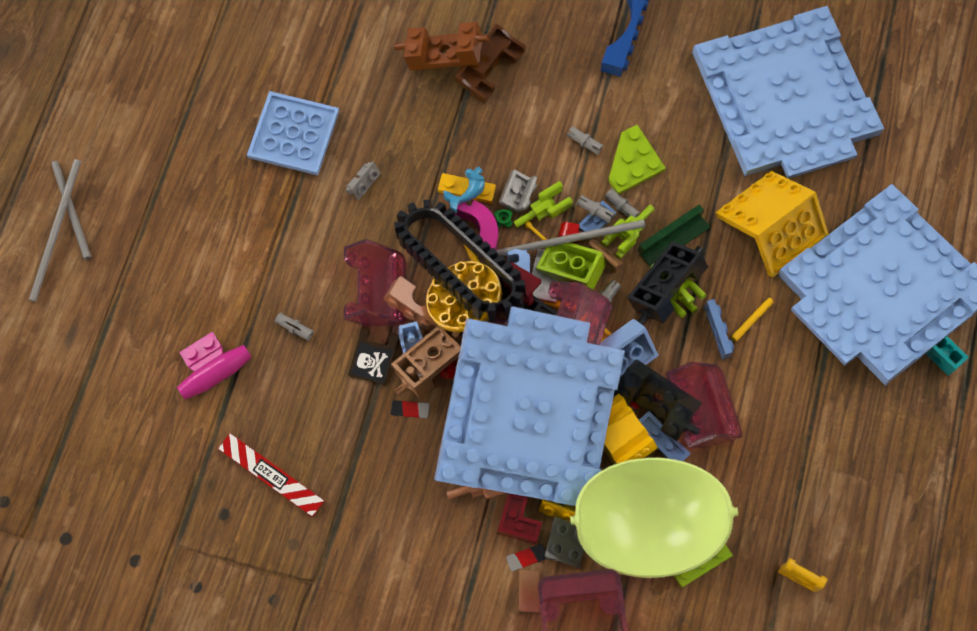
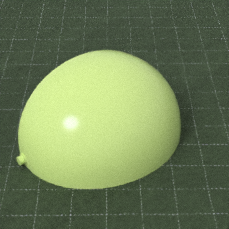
M641 458L615 464L593 476L579 493L576 502V514L571 516V525L577 527L578 538L583 549L601 566L627 576L659 578L690 571L713 558L726 544L731 534L733 518L738 516V508H733L727 490L707 471L679 460Z

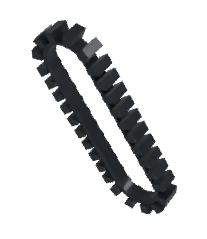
M423 200L424 208L417 209L415 202L407 205L409 214L400 210L397 214L398 222H394L396 237L399 239L400 246L404 250L406 249L407 253L413 256L416 262H420V265L425 270L427 269V272L432 277L434 276L435 280L439 284L441 283L446 291L449 290V294L456 297V300L461 305L463 304L468 312L472 310L473 317L480 320L483 313L487 312L489 322H497L496 313L503 312L506 319H509L511 307L522 308L524 306L526 291L524 279L521 280V273L516 268L513 270L512 264L508 261L506 262L501 254L498 256V252L494 248L491 249L490 244L486 241L483 242V238L479 234L476 235L472 228L469 229L468 224L464 221L462 222L461 218L457 214L455 215L450 208L446 211V204L439 202L434 209L432 208L431 200ZM423 218H433L440 221L511 287V294L506 299L496 303H489L479 299L408 231L409 227L415 221Z

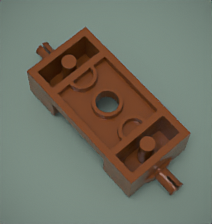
M477 22L460 23L457 34L429 36L426 27L409 28L405 42L394 43L395 51L404 50L403 57L410 71L479 65L482 42H489L490 37L489 34L482 35Z

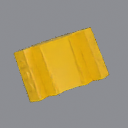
M617 394L613 397L603 450L611 462L615 464L645 458L657 449V445L654 439L649 436L646 428L637 419L632 408L627 405L624 397Z

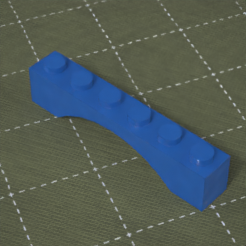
M627 0L631 12L630 24L624 34L606 48L600 71L621 77L623 71H627L629 64L627 57L632 55L634 49L632 42L637 40L639 34L637 27L642 25L644 15L641 14L642 11L647 10L648 0Z

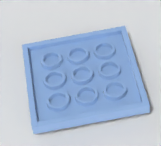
M269 91L247 157L319 175L340 112L339 108Z

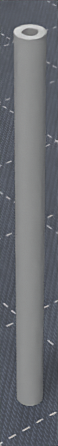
M53 161L51 166L63 195L66 182L58 161ZM70 197L66 209L84 260H89L92 257Z

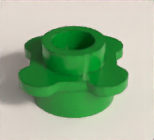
M495 211L494 216L496 217L498 228L501 226L512 227V211Z

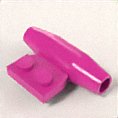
M211 332L179 352L188 368L194 372L178 385L177 389L185 400L208 391L236 373L252 356L244 345L223 353V347L214 333Z

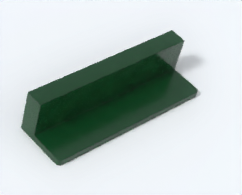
M700 204L640 243L637 251L646 263L651 267L672 241L685 246L707 231L710 226L702 217L704 209Z

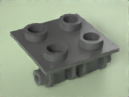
M554 517L545 552L546 559L557 560L580 568L584 549L578 538L577 527L571 525V522Z

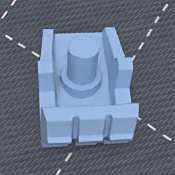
M514 249L507 252L509 263L515 262L514 264L530 273L529 253L527 254L526 250Z
M417 322L399 326L398 335L404 354L418 343L423 336Z

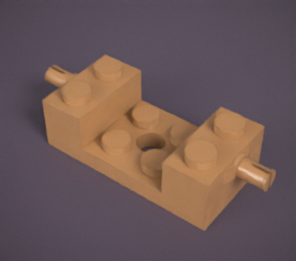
M437 326L396 359L391 365L403 384L394 390L395 393L400 397L406 390H409L421 399L435 387L432 379L459 357L463 332H452ZM431 351H439L436 356H429Z

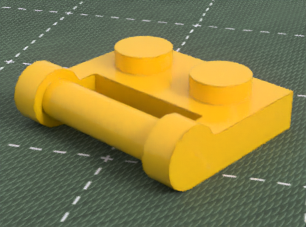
M791 558L781 565L778 573L814 593L823 589L828 579L803 568Z

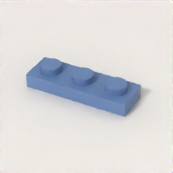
M715 299L709 300L704 308L722 360L727 359L732 355L734 346L727 337L728 329L726 323L722 322L720 317L722 314L720 306L716 305Z
M650 411L639 420L646 428L649 436L654 439L657 450L665 458L684 461L691 454L679 441H675L660 430L663 425Z

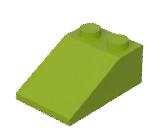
M565 243L546 247L536 266V270L573 290L591 295L606 266L603 252L573 243Z

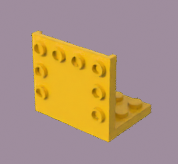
M773 171L767 173L715 212L718 219L755 238L767 274L772 278L779 274L782 267L808 247L812 248L829 235L816 192Z

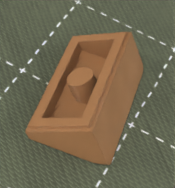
M590 240L588 242L587 248L603 252L606 267L613 273H616L623 265V262L599 241Z
M519 570L518 612L539 613V571Z

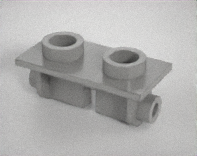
M373 161L372 163L364 164L357 173L359 179L354 177L347 185L346 191L349 194L353 193L357 200H360L381 174Z

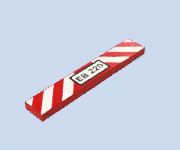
M231 433L219 446V451L312 518L325 501Z

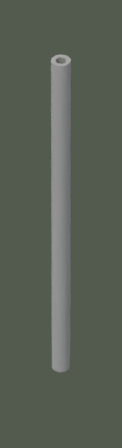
M74 159L29 297L31 301H37L81 165L80 160Z
M639 220L498 249L496 251L498 256L500 254L507 256V252L514 249L531 251L643 228L646 225L645 220Z

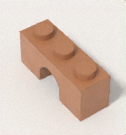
M399 276L393 282L383 300L390 307L401 311L406 318L416 321L422 329L432 331L438 325L429 315L426 303L424 306H420L413 301L412 293L416 286Z

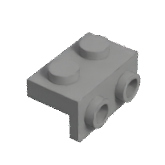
M515 169L512 170L499 204L516 213L526 210L531 202L529 198L537 187V177L532 176L529 178Z

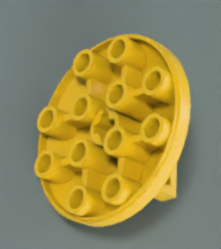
M467 261L458 262L448 267L479 299L489 303L501 301L502 286L496 273L487 265ZM435 278L432 280L427 292L426 306L429 315L438 326L452 332H464L466 318L483 322L488 321L487 312L483 313L480 320L473 317L472 310L468 312L464 305H461L456 300V297L449 294V290L446 291Z

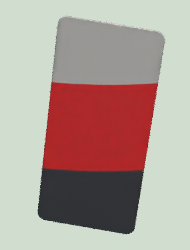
M392 401L391 415L428 418L429 403Z
M543 544L508 555L506 558L511 571L545 560Z

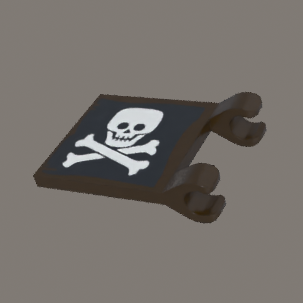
M362 325L348 376L386 385L395 350L399 342V335L391 333L388 346L367 341L370 329L368 326Z

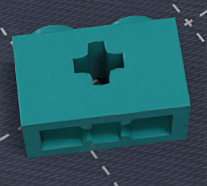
M947 335L926 353L948 376L969 358Z

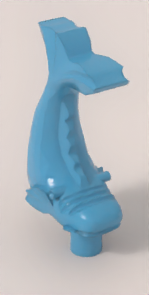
M480 167L465 171V176L469 180V187L462 196H455L448 191H443L444 199L450 202V209L457 213L459 204L476 198L484 191L485 182L484 177L480 175L483 172Z

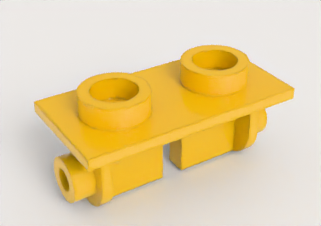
M543 499L539 511L547 516L571 522V516L576 514V506L567 504L562 506L560 505L561 503Z

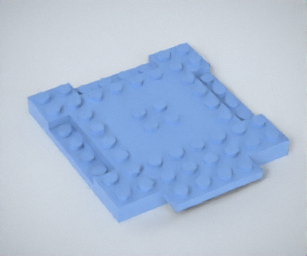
M827 6L794 15L792 20L731 38L727 35L694 45L693 56L744 176L782 165L786 177L789 179L854 159L858 154L853 143L878 136L884 129L870 97L866 98L839 40L841 34Z
M893 184L867 202L862 210L812 248L808 247L780 269L778 274L801 298V301L795 304L791 311L844 366L855 357H858L885 386L931 350L934 345L941 342L946 335L951 334L977 313V264L975 262L969 263L917 213L919 209Z
M511 307L507 326L466 318L434 479L440 482L473 488L478 487L576 506L577 498L584 485L593 476L601 472L599 468L614 391L618 388L625 350L587 343L590 328L589 322L522 308Z

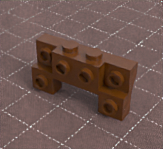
M498 24L489 32V42H482L479 65L462 66L455 75V82L469 90L470 95L484 104L495 91V85L486 79L501 59L505 57L516 64L526 51V45L513 38Z

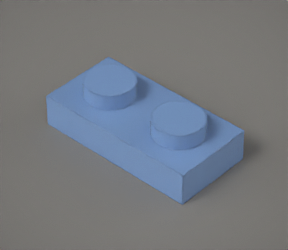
M602 201V202H601V206H603V207H605L606 209H608V210L614 212V213H615L614 217H615L617 212L614 211V210H613L608 204H606L604 201ZM589 213L579 223V230L586 232L600 229L607 222Z

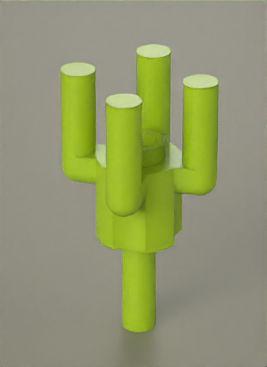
M558 181L540 192L538 200L529 205L532 211L515 220V226L518 228L534 217L539 221L547 216L555 218L573 207V201L570 196L558 204H555L552 197L563 191L562 183Z
M648 205L637 217L631 215L626 221L619 219L613 226L645 220L655 209L652 205ZM644 227L604 235L601 244L607 247L619 236L624 242L618 247L619 251L615 256L621 259L636 244V239Z
M669 276L663 277L661 280H665ZM690 278L686 279L670 299L675 309L674 312L681 318L686 315V312L675 300L679 299L692 313L698 310V307L693 304L695 298L687 292L688 288L701 300L707 295Z

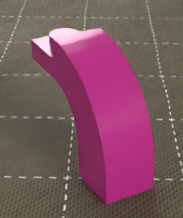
M473 200L471 206L465 202L459 204L457 213L454 212V214L476 224L480 230L483 242L486 241L490 244L491 249L494 248L496 250L498 245V226L490 210Z

